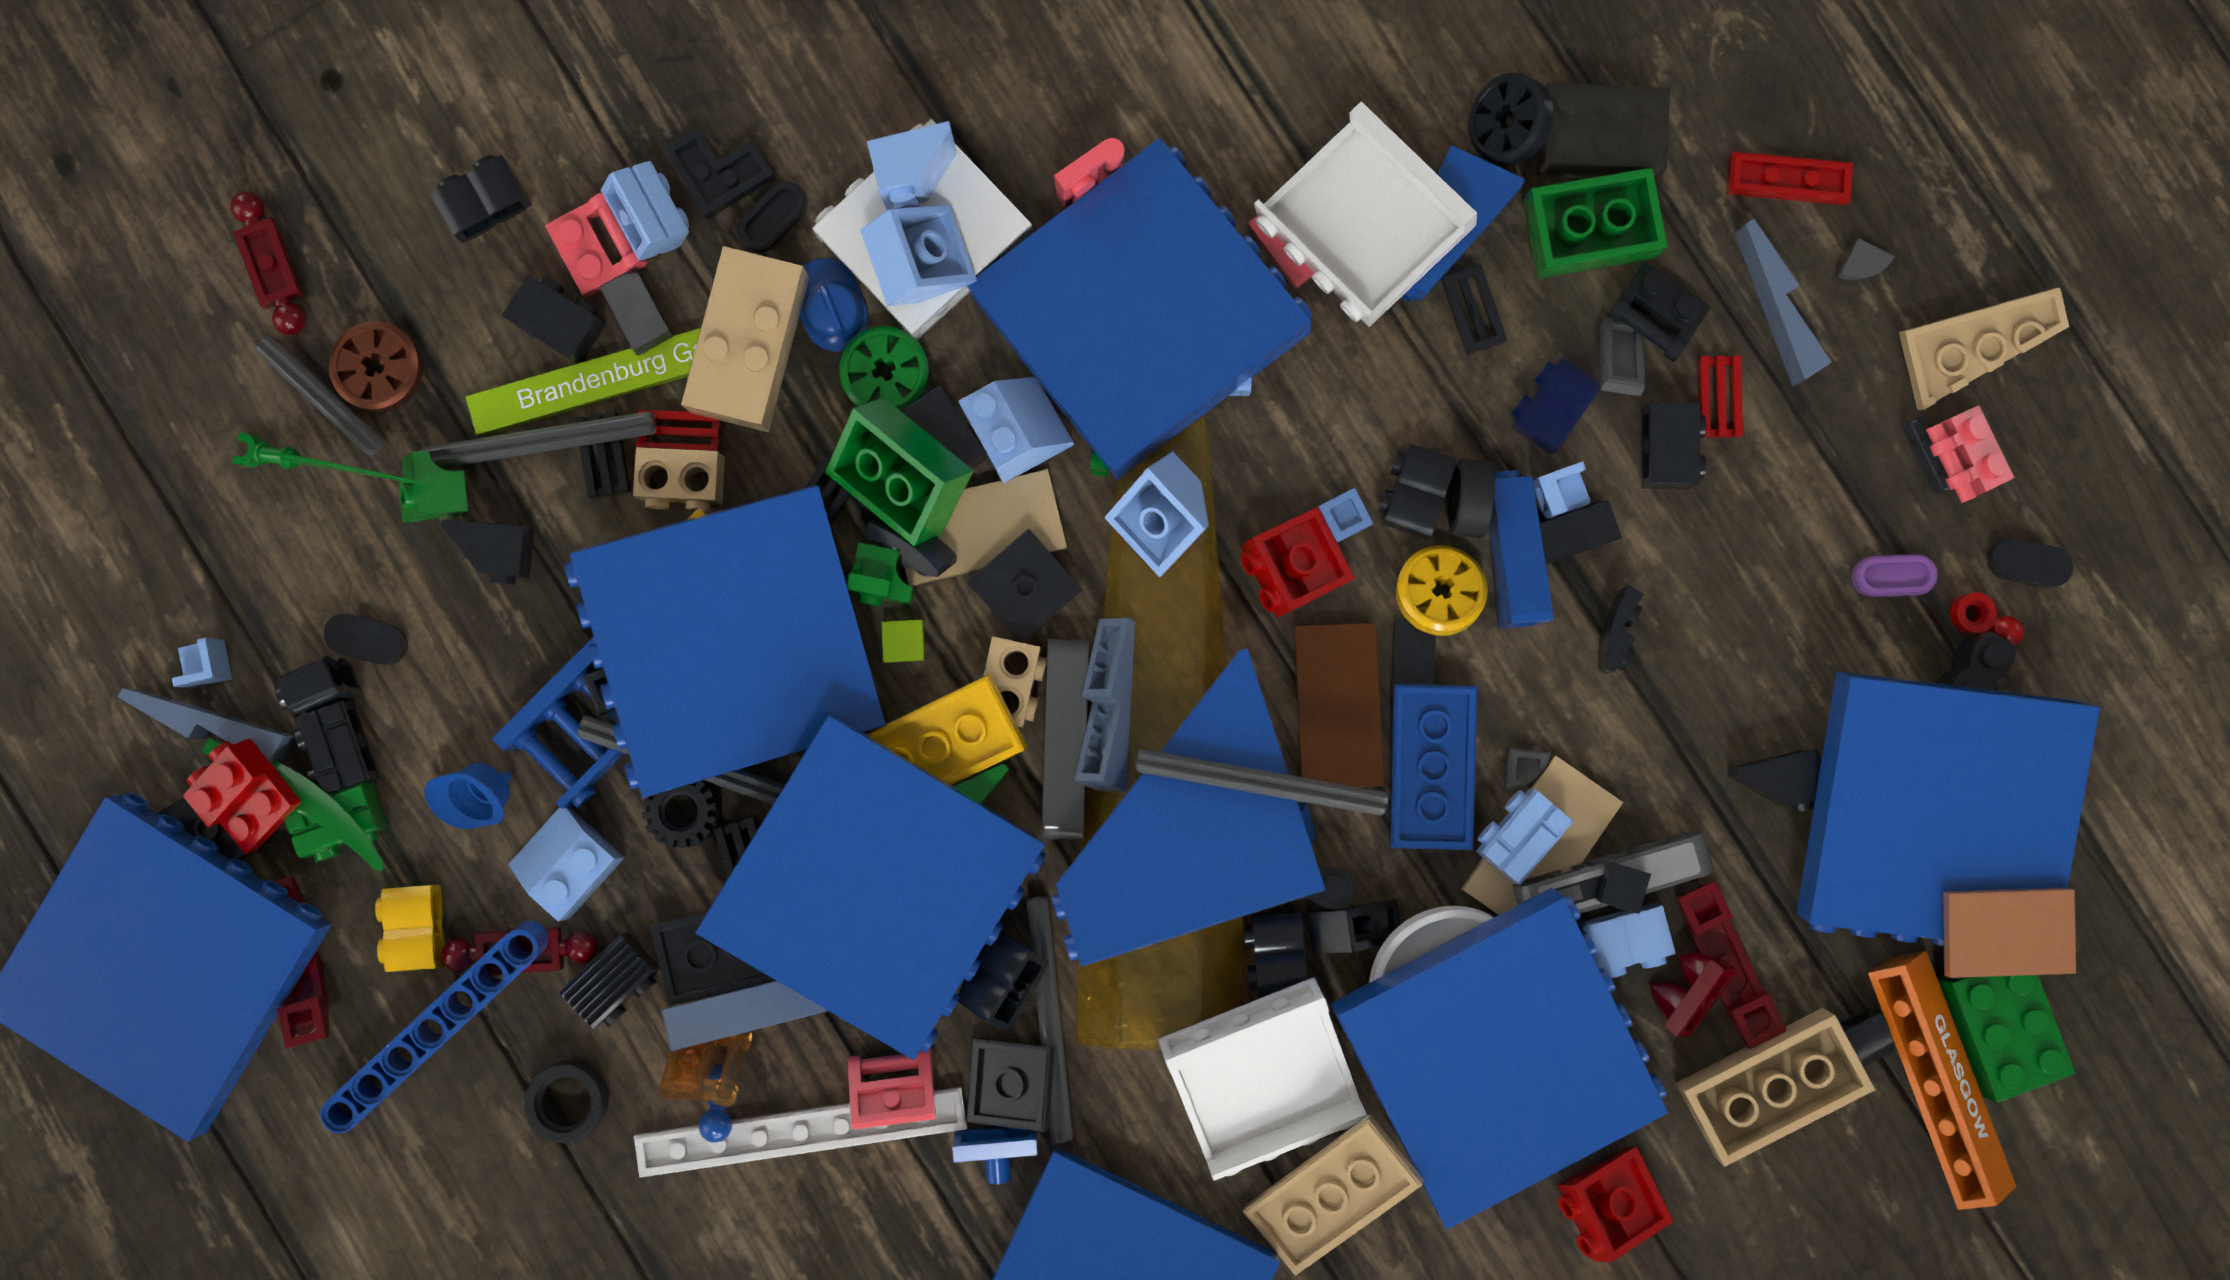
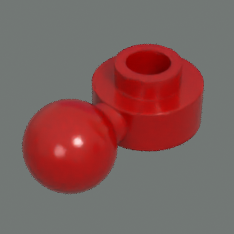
M1979 592L1963 594L1957 597L1951 605V621L1963 633L1975 634L1992 631L2015 646L2021 642L2024 636V628L2018 619L2012 616L1997 617L1996 606L1993 600L1986 594ZM1968 607H1970L1974 613L1973 619L1971 621L1966 617L1965 614L1966 609Z

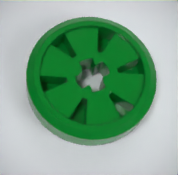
M879 326L861 332L849 342L840 360L839 375L846 395L855 406L858 407L884 397L902 411L923 397L928 387L930 369L926 354L915 338L901 329ZM882 362L887 367L894 365L896 370L891 371L893 378L886 382L882 377L874 378V373L879 372L876 366Z

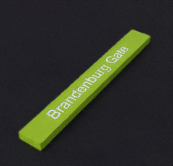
M701 328L675 335L639 356L630 348L465 396L475 433L479 437L688 377Z

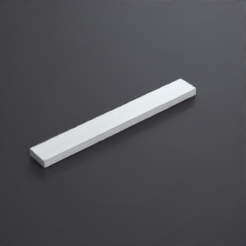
M962 1086L934 1090L936 1119L853 1130L850 1117V1103L734 1119L732 1120L731 1133L725 1140L718 1143L706 1141L699 1132V1125L636 1134L634 1142L639 1178L965 1130L968 1128L966 1122Z

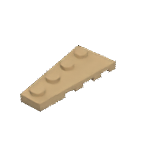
M2060 287L1900 331V340L1917 410L1927 409L1934 405L1937 400L1950 393H1955L1967 386L1972 380L2002 366L2005 361L2019 353L2030 350L2068 328L2069 323Z

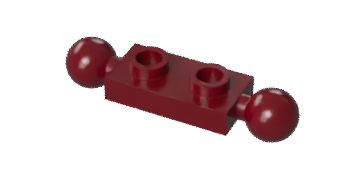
M240 192L233 197L230 209L234 218L244 223L246 227L232 232L258 302L265 309L276 307L272 314V322L276 330L285 335L298 334L306 325V315L303 309L293 304L291 300L303 296L304 293L277 221L271 217L261 220L265 212L262 199L253 192Z
M561 926L545 927L549 938L546 949L521 973L561 971L564 968L565 956L574 963H587L596 956L598 942L595 936L587 931H576L567 940H562ZM511 930L478 932L474 935L475 946H472L470 942L464 939H452L442 948L441 961L451 971H464L473 962H477ZM518 935L517 944L519 947L527 952L533 951L530 939L526 936ZM492 963L487 964V970L490 975L502 974L499 966Z

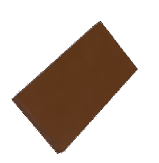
M1376 623L1294 626L1300 777L1353 787L1384 786Z

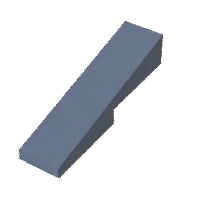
M1752 219L1735 233V237L1792 387L1832 363V361L1787 296L1800 285L1756 220Z
M1130 618L1099 619L1081 697L1091 701L1092 706L1074 781L1095 790L1126 791L1135 621Z
M122 688L117 696L187 738L205 739L209 731L225 741H230L232 744L251 738L271 764L275 760L284 764L296 743L295 735L147 691Z
M772 981L662 1009L661 1013L670 1051L823 1013L828 1010L782 983Z

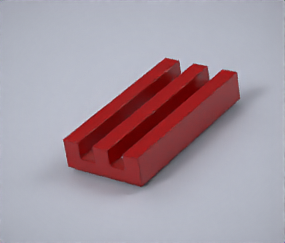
M1725 355L1698 357V403H1700V414H1704L1706 417V433L1704 438L1742 437L1741 355H1733L1732 357H1725ZM1725 366H1729L1730 429H1727ZM1709 367H1715L1716 429H1711Z
M638 410V413L650 412L654 414L656 421L712 423V429L657 426V431L653 436L711 438V445L648 442L647 435L638 437L636 447L718 451L720 453L721 420L685 411Z

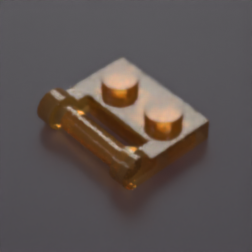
M749 1031L670 1051L659 1085L661 1099L713 1101L715 1104L724 1107L733 1105L738 1093L736 1081L744 1052L749 1050L751 1046L752 1032ZM718 1046H727L728 1051L720 1079L709 1080Z

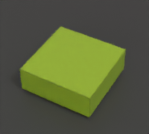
M923 620L882 622L884 663L925 661Z

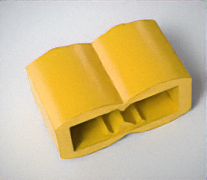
M426 885L382 889L381 897H378L376 900L375 913L378 922H382L384 930L383 939H379L377 944V956L381 964L384 963L385 972L444 967L441 961V951L445 945L442 927L443 901L441 886Z

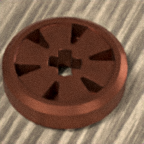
M369 321L351 327L339 337L330 354L329 374L336 391L347 402L366 411L384 412L403 405L414 395L421 382L423 361L418 346L404 331L389 323ZM381 357L380 363L385 366L381 374L375 372L374 376L371 377L373 371L368 368V364L372 359L377 362L378 358Z

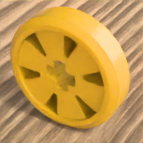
M1444 545L1430 546L1413 554L1404 564L1396 582V599L1404 617L1417 629L1439 636L1453 635L1471 626L1482 612L1488 594L1486 577L1474 558L1458 548ZM1436 582H1439L1441 587L1445 584L1450 587L1446 599H1444L1442 594L1438 597L1433 594Z

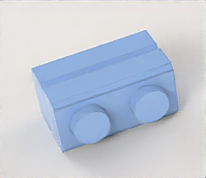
M652 162L640 163L632 168L627 167L608 175L601 188V192L638 260L642 261L659 253L663 254L675 250L681 246L689 233L688 218L681 208H676L669 195L670 187L666 177L662 173H657Z
M1528 789L1526 793L1521 790L1516 792L1504 807L1509 813L1499 825L1494 821L1491 822L1477 839L1482 845L1476 852L1508 880L1517 885H1520L1573 823L1565 813L1554 806L1551 801L1536 789Z

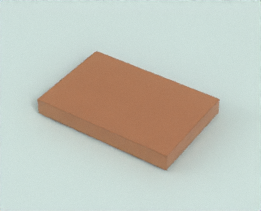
M2066 887L1943 891L1944 973L1946 976L1956 978L2076 974L2075 889Z

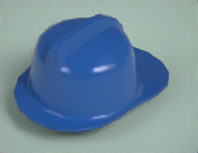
M827 258L813 260L803 266L809 275V281L800 317L806 332L815 344L824 350L833 352L844 351L855 336L867 330L869 319L865 303L855 278L848 267L837 260Z
M475 762L458 772L438 776L428 781L424 789L425 800L431 811L439 819L451 826L460 829H473L494 825L503 820V808L510 797L508 783L512 775L509 771L497 772L485 763Z

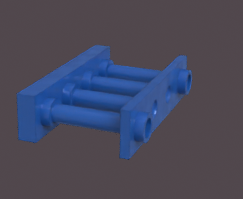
M595 637L492 738L503 751H514L516 748L520 751L525 749L567 791L556 802L561 809L571 808L573 805L580 808L596 792L592 786L625 754L611 748L607 750L602 745L580 738L577 735L580 722L566 709L567 703L564 700L575 689L578 692L583 691L592 700L583 676L595 670L588 647L589 644L596 643ZM596 682L597 689L601 688L600 684ZM616 710L606 713L616 724L620 723ZM545 719L548 721L554 720L596 762L580 779L536 738L538 733L535 729Z

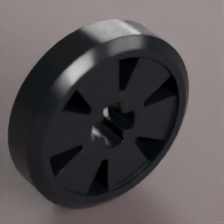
M1506 73L1491 80L1477 95L1469 115V136L1475 150L1485 159L1501 165H1515L1528 160L1542 147L1550 133L1553 122L1551 96L1541 82L1522 73ZM1514 113V122H1508V125H1506L1507 117L1513 116Z

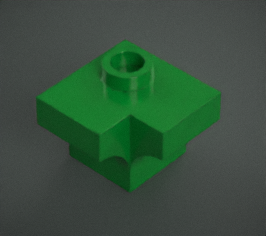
M412 451L402 458L403 478L434 485V487H428L402 481L398 483L402 523L438 518H457L468 511L464 471H447L439 468L432 461L429 451Z
M858 542L855 561L847 582L848 591L858 595L857 602L881 607L882 601L885 600L913 606L916 592L912 586L905 584L901 579L900 564L902 555L899 550Z

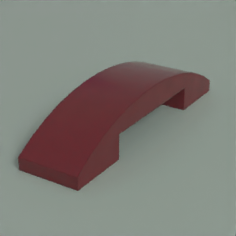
M294 877L274 881L287 889L289 897L299 903L304 902ZM318 949L293 991L283 1003V1007L277 1008L285 1049L329 1037L328 999Z
M1712 880L1677 897L1683 920L1696 952L1714 960H1725L1738 970L1719 999L1745 1045L1750 1049L1787 1031L1770 994L1763 990L1730 921L1733 919V916L1716 881Z

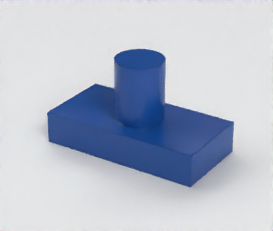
M1003 1126L967 1128L954 1131L952 1144L954 1162L985 1160L987 1182L990 1184L1006 1183L1011 1180L1010 1157L1037 1155V1131Z

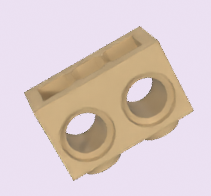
M636 447L633 497L640 501H645V507L650 509H670V503H686V510L696 511L700 509L701 511H710V505H722L725 457L718 451ZM658 470H666L668 480L665 486L657 490L652 489L650 479L653 473ZM698 472H707L709 477L708 485L701 491H692L690 485L692 477Z
M992 636L983 677L991 674L1001 694L1012 692L1018 696L1019 708L1012 714V717L1017 727L1024 728L1026 720L1034 721L1038 698L1032 696L1035 680L1043 681L1047 658L1040 656L1042 649L1039 646ZM1012 653H1023L1028 658V667L1020 675H1012L1006 670V659Z

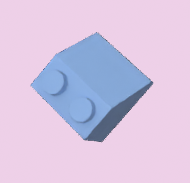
M949 121L867 141L878 189L887 210L919 207L920 203L927 202L957 154Z
M950 205L889 209L860 229L887 307L919 303L977 281Z
M1035 377L993 381L958 401L1003 484L1074 445Z
M559 807L508 865L526 893L559 922L570 919L622 862L625 856L571 808L561 809Z

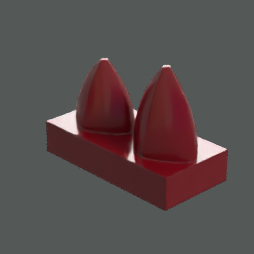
M1688 953L1679 956L1682 974L1691 987L1689 991L1667 982L1650 983L1653 1000L1661 1014L1668 1020L1664 1027L1676 1037L1693 1035L1738 972L1736 968L1725 960H1714L1698 953Z

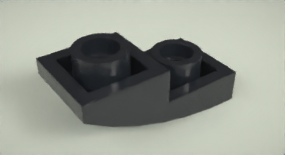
M878 516L868 523L866 538L880 542L888 549L902 550L901 565L916 570L922 576L937 578L957 561L955 552L938 536L919 545L912 546Z
M1632 586L1620 589L1609 610L1602 630L1598 654V670L1604 674L1613 673L1616 669L1623 670L1634 654V650L1630 646L1636 637L1622 628L1624 625L1629 628L1639 616L1642 607L1638 603L1644 594Z

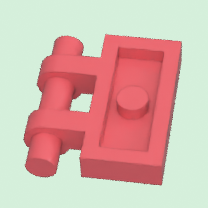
M1979 405L1926 429L1932 442L1929 448L1934 457L1939 456L1948 475L1945 481L1950 490L1955 489L1961 503L2014 479L2010 467Z

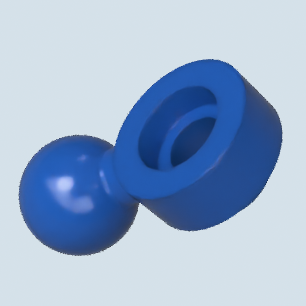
M714 1065L712 1072H706L703 1079L702 1095L704 1098H708L710 1109L700 1118L698 1128L701 1136L708 1142H721L729 1136L732 1130V1120L728 1113H726V1109L730 1106L734 1090L735 1073L733 1066Z

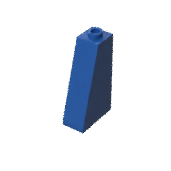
M1451 145L1437 175L1477 212L1476 226L1417 281L1401 299L1413 302L1414 299L1422 301L1516 196L1525 181L1524 178Z
M1518 470L1495 473L1493 511L1488 528L1497 628L1538 626L1554 620L1533 478L1532 476L1520 477V471Z

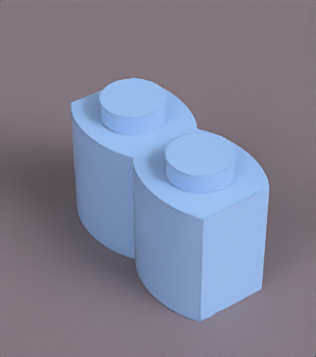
M1658 903L1642 905L1640 914L1624 910L1577 923L1581 933L1587 932L1597 948L1598 954L1593 956L1598 969L1603 967L1610 978L1626 974L1625 967L1641 963L1643 969L1664 965L1667 963L1665 957L1676 954L1663 905Z

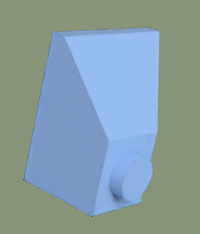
M1174 452L1148 467L1104 517L1159 577L1167 572L1209 526L1201 481Z

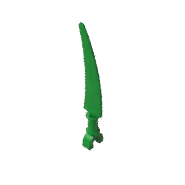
M239 432L238 441L248 444V451L243 457L234 455L232 464L247 468H255L267 463L279 464L283 469H294L298 465H306L434 487L433 484L301 456L298 450L291 446L283 448L271 447L269 443L264 442L261 438Z
M209 738L200 752L208 756L220 743ZM275 760L272 764L273 767L302 801L294 811L314 821L338 837L376 871L383 870L385 864L375 846L345 809L315 783Z

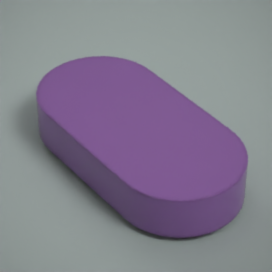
M1919 554L1871 556L1860 560L1852 571V582L1855 589L1866 597H1898L1925 594L1935 586L1938 577L1937 568L1933 561Z

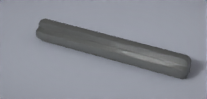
M268 335L257 344L256 352L365 454L374 456L384 447V439L276 338Z

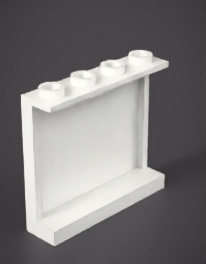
M1361 101L1349 113L1350 122L1270 199L1264 204L1258 199L1254 206L1258 217L1255 222L1258 227L1271 239L1276 235L1286 245L1283 250L1296 265L1301 266L1305 263L1314 272L1311 277L1317 286L1326 294L1333 291L1343 301L1340 304L1342 310L1354 322L1357 323L1361 319L1370 327L1476 226L1477 212Z
M931 119L924 126L918 124L911 130L935 125L936 123ZM955 144L957 154L928 201L920 203L919 207L951 206L975 276H978L1032 235V225ZM873 172L865 180L859 178L853 182L845 192L846 198L836 207L831 205L825 208L815 220L817 224L812 229L820 242H824L899 321L904 330L913 338L919 340L969 293L967 286L919 303L887 307L860 229L887 211L878 189L875 173Z
M1314 977L1158 1039L1170 1074H1172L1213 1180L1235 1175L1242 1169L1262 1161L1273 1160L1282 1153L1302 1145L1313 1144L1318 1139L1337 1131L1350 1129L1368 1116L1360 1101L1328 1014L1329 1009Z

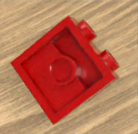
M1318 507L1263 532L1240 546L1243 551L1240 556L1243 569L1248 575L1256 576L1262 588L1259 591L1260 602L1268 612L1274 611L1277 619L1355 579Z
M251 738L234 744L227 741L210 752L208 757L212 760V763L209 767L204 766L187 778L186 782L190 788L183 797L208 828L220 823L246 855L256 851L302 801Z
M1627 1146L1599 1165L1587 1166L1557 1185L1562 1195L1558 1198V1206L1565 1217L1574 1220L1580 1232L1576 1237L1577 1245L1586 1257L1592 1258L1593 1261L1612 1263L1674 1222L1637 1146Z

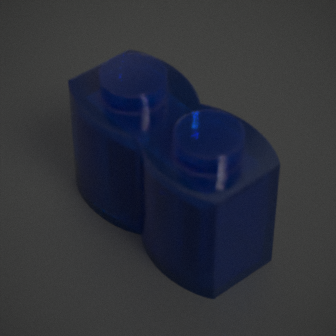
M1563 357L1556 361L1554 365L1548 361L1534 379V382L1539 384L1531 398L1525 394L1511 412V415L1516 418L1511 428L1550 455L1559 449L1601 388L1599 382Z

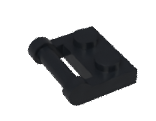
M1644 261L1607 316L1615 322L1621 320L1664 350L1663 355L1674 362L1686 348L1688 341L1711 306L1650 263ZM1630 304L1633 305L1634 307H1636L1638 310H1640V311L1643 312L1644 314H1646L1648 317H1650V318L1653 319L1654 321H1656L1658 324H1660L1661 326H1663L1665 329H1667L1668 331H1670L1671 333H1673V334L1675 335V337H1672L1670 334H1668L1667 332H1665L1664 330H1662L1660 327H1658L1657 325H1655L1654 323H1652L1650 320H1648L1647 318H1645L1643 315H1641L1640 313H1638L1637 311H1635L1633 308L1630 307Z

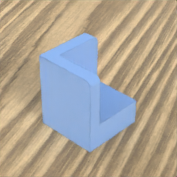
M1583 461L1538 477L1533 481L1535 497L1544 520L1573 511L1590 503L1588 492L1580 474L1586 469Z
M205 637L197 639V644L178 648L183 676L172 678L173 687L193 689L232 680L224 640Z

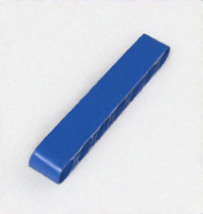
M524 921L506 934L324 1103L320 1112L321 1122L324 1127L330 1132L337 1134L346 1133L354 1128L544 952L549 941L548 932L544 926L535 921ZM523 935L529 938L533 945V951L527 952L522 950L517 944V936ZM488 963L496 964L500 967L503 974L502 979H495L490 976L487 970ZM458 991L469 994L473 1003L472 1007L464 1006L460 1003L457 996ZM428 1019L439 1022L442 1027V1034H437L430 1030ZM398 1047H404L409 1050L413 1060L410 1062L401 1058ZM369 1074L375 1075L380 1079L382 1089L376 1088L370 1083ZM339 1102L346 1103L351 1108L353 1116L344 1114L340 1109Z

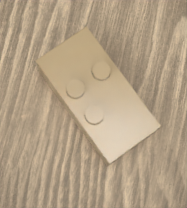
M723 246L681 403L686 410L692 414L769 432L809 281V275L803 266Z
M1821 1008L1786 1026L1787 1031L1750 1049L1746 1046L1675 1083L1714 1157L1724 1167L1875 1091L1873 1084L1833 1013Z

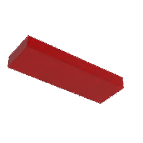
M1733 151L1729 155L1726 194L1846 206L1851 201L1853 163Z

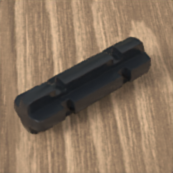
M1924 416L1917 417L1905 423L1903 431L1908 441L1913 439L1915 443L1911 447L1924 474H1930L1932 478L1928 482L1935 494H1942L1950 490L1945 481L1948 475L1939 456L1934 457L1929 448L1932 442L1926 429L1930 428L1927 419Z

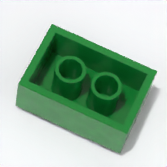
M1653 168L1531 188L1523 200L1537 279L1656 259L1667 248Z
M882 397L853 408L825 473L912 546H916L944 532L974 470L887 399Z
M1944 975L1937 978L1982 1097L1995 1102H2001L2076 1074L2038 975L1956 978Z

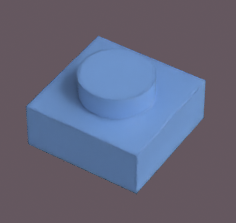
M1355 488L1318 506L1337 543L1373 525Z

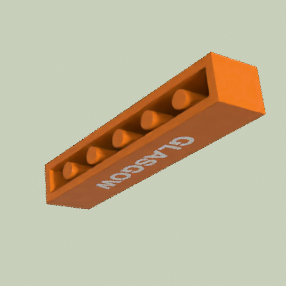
M1927 950L1890 957L1868 972L1956 1206L1958 1210L1997 1206L2017 1186Z

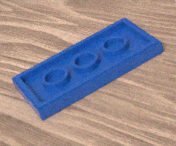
M1394 684L1390 848L1473 850L1478 686Z

